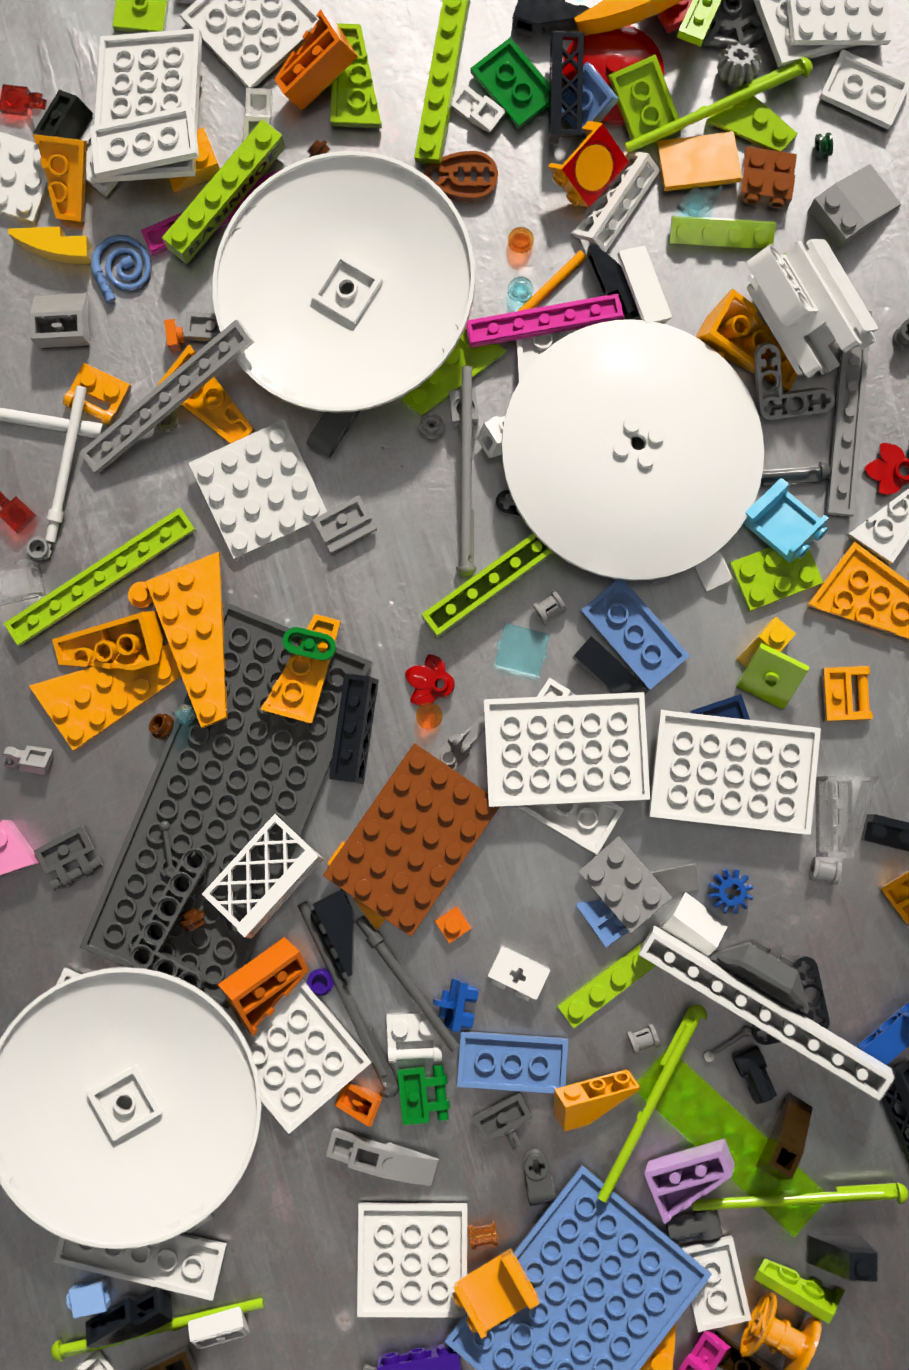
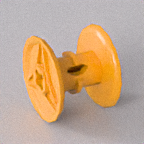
M772 1291L766 1292L755 1305L750 1314L751 1320L747 1321L740 1342L741 1355L743 1357L752 1356L764 1343L770 1347L772 1353L775 1354L778 1351L785 1355L784 1370H806L819 1342L821 1321L814 1317H809L798 1329L791 1327V1323L788 1320L784 1319L781 1321L775 1318L777 1298Z

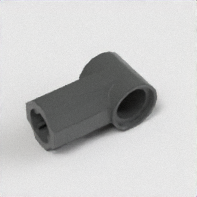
M718 1210L693 1211V1213L671 1217V1220L666 1223L668 1236L675 1243L697 1238L700 1240H712L723 1235Z

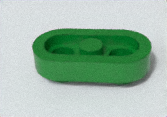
M293 627L287 630L283 636L285 649L293 655L327 661L336 653L337 647L334 639L325 633ZM295 637H300L302 639V643L300 646H294L292 644V641ZM322 643L328 645V650L324 653L318 650L319 645Z

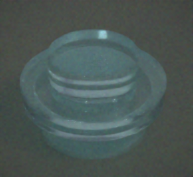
M516 277L510 281L508 295L514 302H527L533 295L534 288L529 279Z

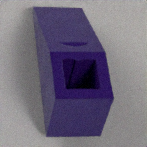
M443 1343L436 1346V1349L431 1350L415 1348L410 1350L408 1354L386 1353L382 1358H378L377 1370H462L460 1355L448 1344Z

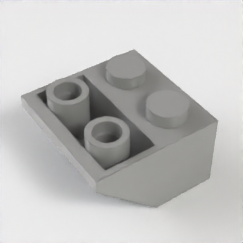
M87 293L35 296L29 313L30 339L38 348L90 345Z

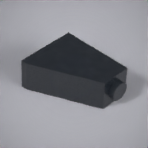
M807 1234L808 1264L849 1281L877 1282L878 1253L862 1237Z

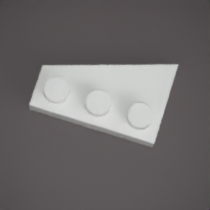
M909 489L846 536L891 565L909 540Z

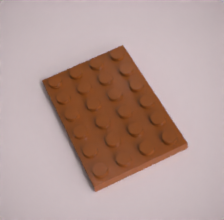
M414 743L322 876L412 937L500 806L489 807L487 792Z

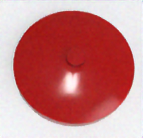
M629 25L608 32L584 36L583 66L586 62L592 64L609 87L608 75L655 54L664 76L663 59L658 47L640 29ZM573 40L567 49L569 55L577 50L578 40ZM568 63L562 69V74L571 81L577 74V70ZM617 103L600 123L605 125L625 124Z

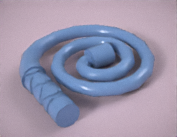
M117 234L106 238L96 246L91 256L92 276L96 283H98V287L102 291L107 304L116 300L100 265L102 251L109 244L117 241H127L140 250L145 260L143 278L132 285L123 284L116 280L112 274L111 264L113 259L120 253H128L135 258L137 267L136 271L131 275H126L122 271V268L127 269L134 266L130 256L121 259V262L116 267L119 277L128 281L138 278L142 272L143 262L140 255L134 249L119 247L113 250L106 259L105 265L107 277L112 284L122 290H136L141 288L149 279L151 272L150 257L145 247L138 240L127 235Z

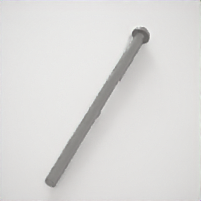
M471 366L462 367L461 567H456V570L463 577L473 575L476 567H474V508H471L473 460Z

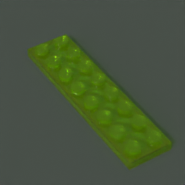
M668 1046L636 1081L640 1086V1090L637 1092L646 1101L664 1068L660 1063ZM682 1059L679 1060L655 1109L696 1147L725 1139L735 1163L731 1179L749 1196L787 1193V1197L825 1192L799 1167H797L793 1179L778 1180L756 1167L768 1139ZM823 1204L762 1208L795 1237Z

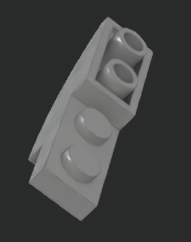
M337 1128L332 1130L326 1157L347 1163L350 1169L390 1180L424 1186L433 1185L439 1162L438 1158L390 1142L382 1144Z

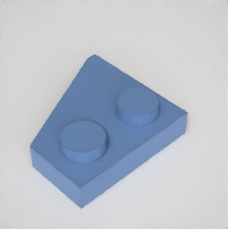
M602 899L576 904L605 948L630 932Z

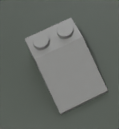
M869 164L838 181L814 198L808 210L840 250L898 208L901 203L872 165Z

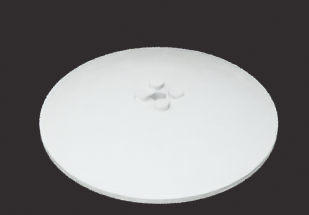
M340 151L315 155L283 168L264 181L242 203L227 226L218 248L213 272V303L219 330L222 332L236 319L241 321L255 343L235 360L258 385L272 395L296 406L321 412H356L375 408L392 402L420 386L438 370L454 350L464 332L474 300L476 282L473 249L467 229L451 200L431 179L417 169L399 160L370 152ZM346 283H352L354 285L352 293L348 295L342 294L341 287Z
M643 320L602 322L584 327L554 343L533 362L518 383L510 400L502 431L501 450L505 480L511 498L527 526L543 544L565 561L585 571L613 579L633 581L668 577L688 570L708 559L721 549L739 530L747 518L745 512L754 504L761 484L764 466V441L760 418L751 395L739 375L721 355L700 339L685 331L652 321L650 323H645ZM634 437L641 438L644 441V449L635 450L631 446V439Z
M120 967L87 972L52 987L36 998L15 1018L1 1037L0 1184L19 1209L46 1230L64 1239L98 1248L124 1249L156 1244L173 1238L204 1220L220 1206L242 1177L253 1153L260 1126L261 1088L258 1071L252 1052L236 1023L216 1001L194 985L175 976L144 968ZM122 1095L129 1096L132 1099V1107L126 1110L121 1109L117 1103L118 1098Z

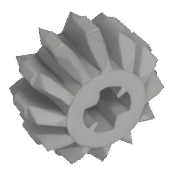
M739 42L736 46L728 44L727 48L722 49L719 54L717 73L720 74L721 81L729 82V86L734 83L740 87L742 83L747 84L757 79L762 62L761 56L757 53V48L749 47V43L745 46Z

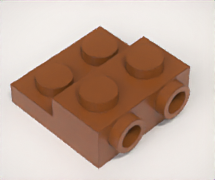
M746 146L741 171L742 179L737 199L744 200L745 203L752 205L764 203L769 204L772 208L788 207L793 197L797 154Z

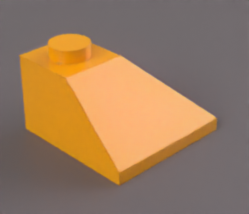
M204 127L197 130L199 158H196L195 176L168 178L174 193L211 180L220 169Z

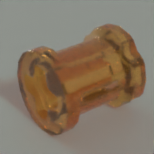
M491 1221L489 1225L476 1227L472 1224L468 1225L472 1250H476L477 1246L489 1244L499 1246L495 1221Z

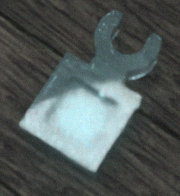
M720 185L718 189L711 190L709 186H704L701 191L694 187L678 203L677 209L686 217H703L714 205V202L710 199L717 198L721 194L723 187Z

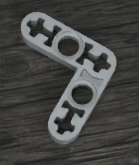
M770 342L761 343L756 347L754 351L757 409L760 415L766 419L774 420L825 413L832 409L835 398L832 392L826 388L818 387L782 392L779 349ZM766 348L773 352V356H769L768 360L771 367L775 366V369L767 368L766 360L761 357V354L766 352ZM767 374L775 376V383L770 388L762 386V379ZM820 394L827 398V401H823V406H820L817 402L809 403L807 395H809L811 400L820 399ZM796 396L801 397V408L791 410L789 407L790 400ZM784 398L783 407L785 412H783L781 407L772 408V413L764 409V406H768L769 401L779 405L782 404L781 399Z

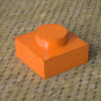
M175 319L164 320L169 350L171 353L182 352L181 343L185 342L183 327H179Z
M457 906L435 920V923L449 944L472 929Z

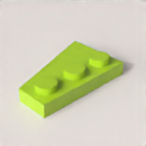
M743 85L737 86L730 95L745 89ZM755 96L711 115L705 125L712 128L716 126L727 132H734V136L737 135L749 140L752 145L759 148L783 152L798 134Z

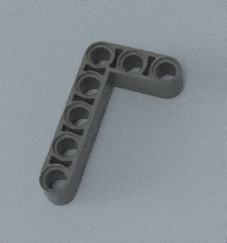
M192 848L184 853L129 954V961L134 968L162 972V964L169 962L174 969L172 976L185 981L187 975H192L197 979V988L200 990L205 984L203 973L163 951L210 864V856L205 849ZM195 852L199 853L203 859L202 865L198 868L193 867L190 863V857ZM182 876L186 877L189 881V888L185 892L177 887V881ZM168 900L176 905V912L172 916L164 911V905ZM153 925H159L162 928L163 935L161 939L152 937L151 928ZM140 949L148 951L150 959L147 963L139 961L138 952Z

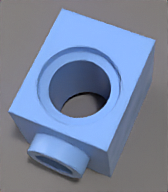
M107 1276L78 1282L70 1288L66 1296L68 1309L72 1310L73 1318L107 1311L112 1304Z

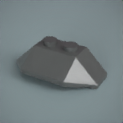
M758 941L755 945L747 942L712 952L710 956L712 961L806 1014L809 1012L810 1009L799 972L794 967L795 962L783 955L779 958L769 953L771 949Z

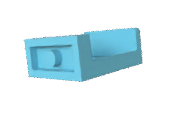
M780 478L745 512L747 518L743 524L791 563L796 557L802 558L810 549L809 545L814 540L819 541L828 531L826 527L829 518L826 515L819 518L788 492L789 484Z

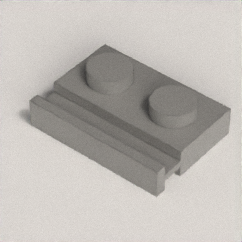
M359 495L313 519L331 554L377 530Z

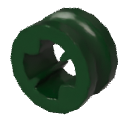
M830 132L826 133L825 136L821 134H816L815 153L818 158L822 157L823 154H826V156H832L833 137Z

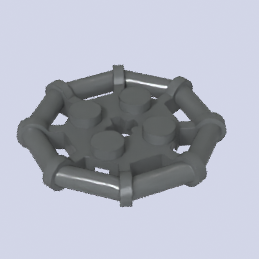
M722 0L712 22L714 27L711 32L708 30L704 39V46L727 48L728 44L736 46L738 42L744 46L749 43L750 46L764 37L766 32L760 17L757 15L754 0ZM729 1L731 4L736 2L738 4L736 10H729L727 2ZM751 24L758 27L743 37L742 30ZM718 31L724 34L734 33L736 39L716 35Z

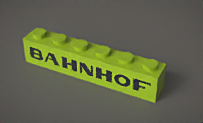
M262 119L163 235L162 239L167 249L188 264L286 147L283 135Z
M533 533L422 613V619L438 639L555 553Z

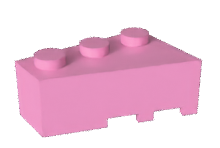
M2 820L0 822V876L40 864L34 850L13 821Z

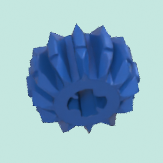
M723 869V878L719 874L713 875L714 879L718 882L717 884L708 883V887L715 889V892L708 894V898H717L712 906L718 908L722 905L721 912L725 914L728 913L729 908H731L733 914H738V905L745 910L748 908L747 904L743 901L744 899L753 900L752 895L746 894V891L754 888L753 885H744L749 877L743 875L739 878L740 871L734 869L732 875H730L728 869ZM733 884L734 887L732 889L736 890L735 896L730 895L728 899L727 896L729 894L725 893L726 887L731 888Z

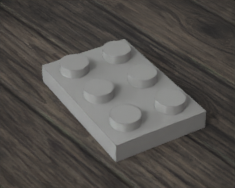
M619 836L578 871L630 933H634L673 898Z

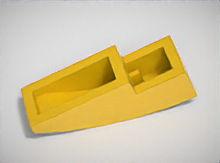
M61 227L8 229V234L12 240L32 253L58 262L91 265L92 244L87 236H66Z

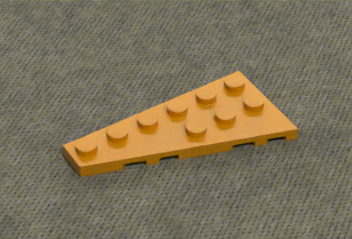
M856 542L852 543L806 606L909 640V581Z
M220 552L145 581L201 728L228 719Z
M168 644L162 646L159 662L155 665L133 671L90 667L36 683L29 687L71 749L76 751L182 678L171 647Z

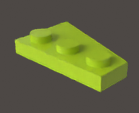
M766 1258L754 1277L764 1288L773 1290L783 1296L790 1304L798 1305L808 1311L815 1319L830 1324L845 1290L838 1287L834 1291L822 1286V1281L816 1278H812V1280L800 1278L796 1270Z

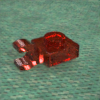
M2 84L0 111L5 114L27 116L28 109L46 110L47 100L42 99V93L31 92L28 87Z
M0 491V507L2 508L0 518L19 534L37 515L17 496L10 501Z

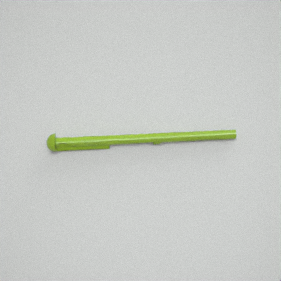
M799 58L798 61L747 83L746 88L707 107L705 105L701 106L697 111L624 143L627 153H630L801 74L804 78H807L813 70L812 62L808 58Z
M695 1004L688 1008L660 1063L664 1068L648 1097L646 1106L643 1111L639 1110L637 1120L597 1196L601 1201L607 1203L701 1018L707 1019V1011L703 1006Z
M901 1183L835 1187V1192L806 1193L795 1197H787V1193H782L780 1195L697 1199L691 1206L692 1211L879 1200H896L898 1205H901L908 1199V1190Z
M261 1297L173 1318V1321L158 1329L129 1340L171 1330L172 1332L178 1331L181 1328L188 1327V1322L236 1307H240L243 1313L264 1309V1300ZM86 1339L63 1344L61 1340H57L52 1345L50 1352L55 1361L63 1362L66 1357L121 1345L125 1341L90 1349L87 1347Z

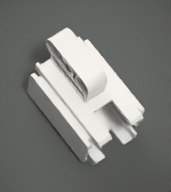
M810 239L806 242L809 250H806L802 241H797L794 243L796 247L785 255H781L770 244L747 261L748 267L753 274L747 277L750 281L746 285L747 291L798 375H806L808 378L812 377L819 370L822 375H826L839 366V361L829 346L831 343L837 341L844 353L857 345L862 351L876 342L873 332L878 330L876 323L824 239Z

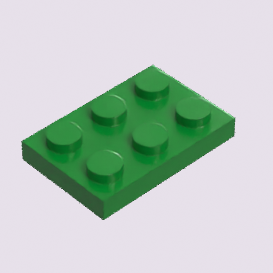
M511 37L470 68V73L495 103L506 111V116L518 130L549 106V82Z

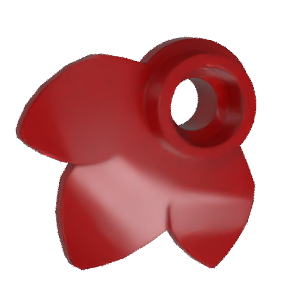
M881 443L879 445L881 458L868 463L864 467V471L871 479L880 482L879 493L891 495L898 492L903 484H909V459L905 458L903 450L897 445ZM905 468L907 476L901 475L899 469Z
M428 654L425 659V666H412L405 672L407 681L412 687L416 688L410 698V702L416 705H431L438 697H447L454 690V678L446 672L445 663L438 656ZM443 679L445 685L443 688L439 689L437 687V683L439 680Z

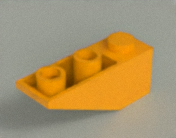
M627 1069L554 1089L553 1114L564 1132L591 1124L640 1090V1086Z

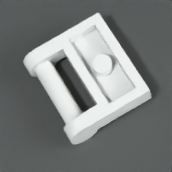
M422 1012L386 1015L389 1064H397V1061L434 1059V1061H442V1040ZM433 1040L434 1048L396 1050V1042Z

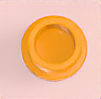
M136 582L130 587L128 598L132 605L138 608H146L153 603L146 582Z

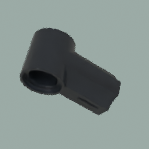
M757 1045L732 1056L734 1064L741 1078H744L756 1105L766 1103L777 1096L766 1071L767 1064Z

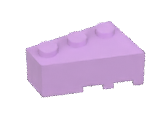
M725 1139L648 1161L644 1174L664 1224L670 1221L671 1217L691 1206L695 1200L703 1195L705 1196L732 1177L735 1163Z

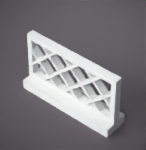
M274 814L202 895L237 928L241 935L252 939L324 858ZM276 823L283 829V841H269V830ZM288 834H289L294 840H288ZM283 844V860H269V845ZM288 844H299L305 850L298 859H288ZM265 845V861H251V850L255 846ZM284 863V874L280 879H270V864ZM288 863H293L288 869ZM265 864V880H251V865ZM246 865V881H233V870L237 866ZM265 883V895L261 899L252 900L251 884ZM247 884V900L233 901V885ZM228 885V901H218L211 895L218 886ZM247 903V915L239 922L233 916V904Z

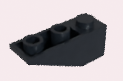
M518 0L512 17V28L535 36L551 34L553 31L576 30L577 26L574 18L590 8L582 4L575 5L566 2V0Z
M341 889L313 903L314 909L311 910V913L317 925L322 923L326 931L323 938L328 948H334L338 955V958L335 959L338 969L341 973L346 972L347 976L350 977L354 970L355 912L344 890Z

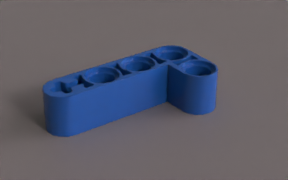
M909 1002L856 1047L883 1064H889L909 1046Z

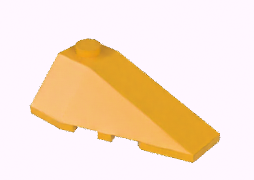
M731 289L705 318L696 338L703 341L716 352H724L725 359L755 374L754 351L756 347L764 342L772 343L780 351L782 389L790 391L798 374L772 335L768 324H764L756 313L758 310L754 304L734 289ZM766 348V352L761 354V357L766 360L767 368L775 369V366L771 367L768 360L769 356H773V352ZM767 374L763 377L764 380L772 384L775 383V376L773 374Z
M149 611L54 638L52 642L59 665L133 671L158 664L164 634L157 611Z

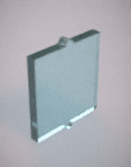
M505 623L501 641L497 642L499 649L494 665L539 676L543 659L547 657L545 651L550 634Z

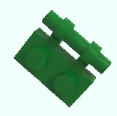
M443 1064L432 1066L433 1076L425 1077L424 1066L397 1070L403 1125L430 1123V1111H437L438 1121L449 1119L448 1109H450V1101L446 1098L445 1088L448 1081L447 1075H444ZM435 1086L436 1100L428 1102L427 1087Z

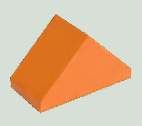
M349 1082L339 1091L334 1106L366 1126L372 1127L382 1095Z

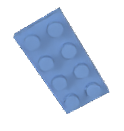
M617 579L580 611L648 691L690 657L625 580Z
M461 1031L457 1087L554 1094V1089L566 1086L568 1038Z

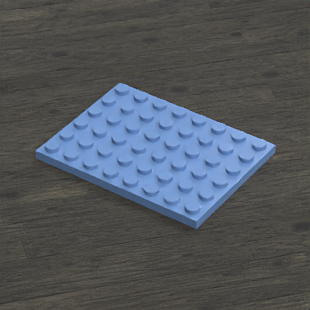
M581 1165L514 1251L516 1258L539 1296V1304L531 1309L527 1306L487 1330V1336L481 1338L478 1332H472L466 1320L469 1317L466 1312L447 1336L445 1343L476 1370H640L712 1276V1273L614 1191H612L607 1203L598 1199L597 1196L604 1183Z

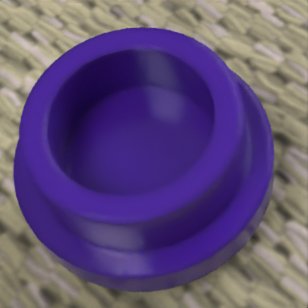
M316 969L307 978V985L317 996L328 994L334 985L329 972L325 969Z

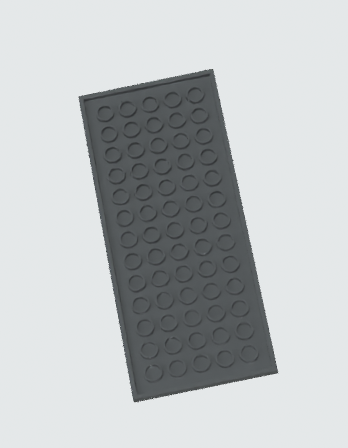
M225 602L223 607L224 658L226 664L225 686L227 687L228 719L201 728L187 692L80 948L125 967L134 968L129 961L130 951L171 878L165 873L168 865L163 831L159 827L162 821H167L170 824L168 834L173 866L176 868L184 853L192 848L205 849L210 856V864L183 912L185 913L193 908H196L197 911L203 910L206 922L199 928L186 932L185 928L181 927L178 921L163 951L200 970L205 977V984L201 991L209 995L220 1006L229 1009L230 1005L218 984L249 962L262 928L252 939L245 938L202 893L274 814L286 823L299 837L301 836L332 761L344 673L367 676L372 661L338 647L336 648V653L331 658L313 724L260 710L262 705L267 700L274 684L279 679L286 667V663L292 656L283 645V636L290 628ZM295 637L292 644L298 646L301 638ZM277 823L269 830V841H283V829ZM288 834V840H294V839ZM283 844L269 845V860H283ZM288 844V859L292 858L297 844ZM265 845L255 846L251 850V861H265ZM195 852L190 857V863L193 867H200L203 859L199 853ZM284 863L270 864V879H280L284 874ZM265 864L251 865V880H265ZM246 865L237 866L233 870V881H246ZM182 876L178 879L177 887L183 892L188 890L189 881L186 877ZM265 883L251 884L252 900L261 899L265 895ZM247 884L233 885V901L247 900ZM228 885L218 886L211 895L218 901H228ZM170 900L164 905V911L168 915L172 916L176 912V905ZM247 903L233 904V916L240 922L247 915ZM153 925L151 928L152 937L161 939L163 930L159 925ZM139 950V961L142 963L149 961L150 955L147 950ZM164 962L161 966L163 973L173 974L172 964ZM187 975L185 981L197 987V979L192 975Z

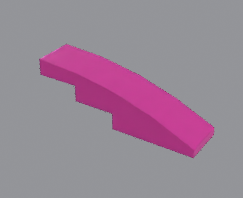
M706 1330L693 1351L685 1358L679 1370H716L730 1349V1346L712 1331Z

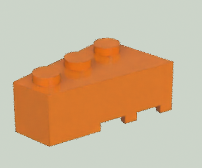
M321 9L316 15L319 19L311 32L306 30L302 36L305 41L297 53L292 51L275 77V81L282 93L302 111L358 57L339 26Z
M283 937L219 983L218 986L238 1021L254 1036L258 1031L256 1027L266 1015L271 1016L275 1011L273 1007L283 995H289L309 969L300 951Z

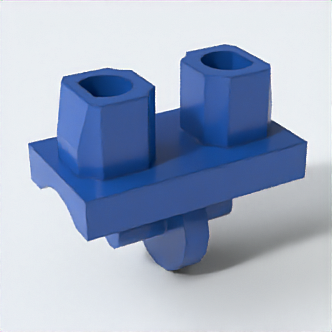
M451 979L450 991L443 990L441 999H433V1005L440 1007L438 1016L445 1018L444 1025L451 1029V1031L460 1032V1028L473 1027L474 1014L464 1011L465 1002L476 1003L479 989L461 980Z

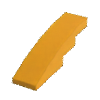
M603 0L575 17L574 20L578 32H584V36L598 34L635 24L659 14L683 0Z

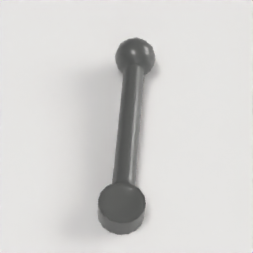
M162 821L159 827L163 831L168 865L165 873L171 877L176 868L172 862L168 834L170 824L167 821Z

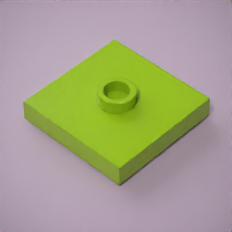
M116 0L112 27L115 31L134 33L165 31L169 0Z
M761 643L738 680L736 687L784 710L806 676L809 666Z

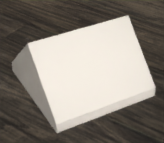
M684 892L659 928L708 957L718 947L729 924Z

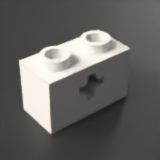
M501 945L487 976L492 978L491 984L501 989H505L506 986L516 990L514 995L529 1001L530 998L537 1000L550 973V969ZM518 968H521L524 978H518L517 981H513L511 970L517 971Z

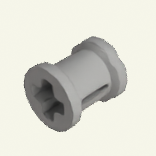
M555 590L551 592L550 597L539 604L536 602L532 604L535 612L544 624L548 623V619L560 611H567L563 600Z
M813 857L809 869V880L815 881L820 879L830 881L832 885H838L842 872V863L838 861L835 863L820 861L818 857Z
M649 1024L648 1028L635 1033L627 1032L634 1055H638L639 1051L652 1046L656 1048L661 1046L653 1024Z

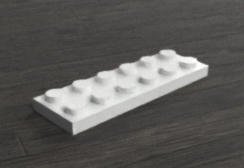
M181 1233L156 1244L137 1248L111 1249L82 1245L60 1237L54 1263L213 1301L227 1243Z

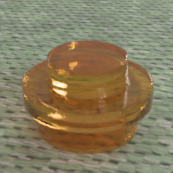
M517 227L510 232L508 244L514 252L525 253L533 246L534 236L529 229Z
M434 703L422 704L416 712L417 723L424 729L436 728L442 721L441 709Z

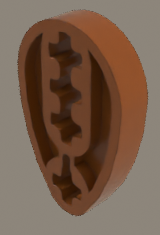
M461 151L442 157L441 164H430L424 170V175L432 181L431 176L433 172H438V181L434 183L449 199L460 202L477 203L484 201L494 193L498 183L496 163L489 155L481 151ZM458 172H463L465 176L462 182L458 181ZM471 172H476L478 176L475 182L471 181V177H469ZM484 172H489V176H491L487 182L482 177Z

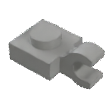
M29 745L26 746L25 750L6 747L3 753V757H7L4 767L14 769L19 766V771L46 775L53 759V749Z

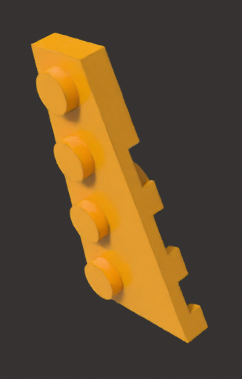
M190 344L159 381L157 386L196 354ZM215 377L181 404L230 444L255 432V429Z
M315 614L307 629L328 634L336 643L341 621ZM300 639L298 646L301 645L302 639ZM326 643L320 644L318 647L319 652H326L328 645ZM292 654L260 710L313 724L331 659L319 661Z

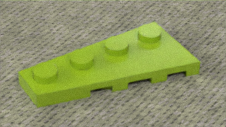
M336 23L358 57L332 82L331 126L382 128L361 24Z
M465 326L462 336L446 361L425 382L403 397L402 403L420 417H423L448 399L449 391L462 388L463 366L472 367L473 378L486 370L494 361L504 356L506 350L498 344L470 348Z

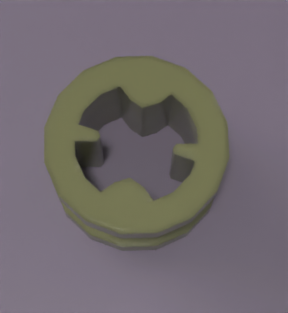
M175 411L170 413L171 423L167 424L165 422L162 425L161 421L157 424L160 430L170 432L177 427L179 418Z

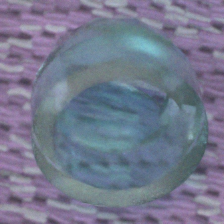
M187 704L180 705L172 711L175 718L185 728L194 721L196 715L195 711L191 710L192 707Z

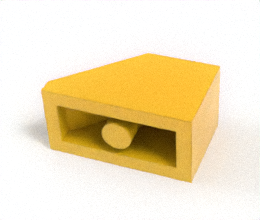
M774 617L764 626L736 660L746 668L761 643L781 652L796 633L777 617Z

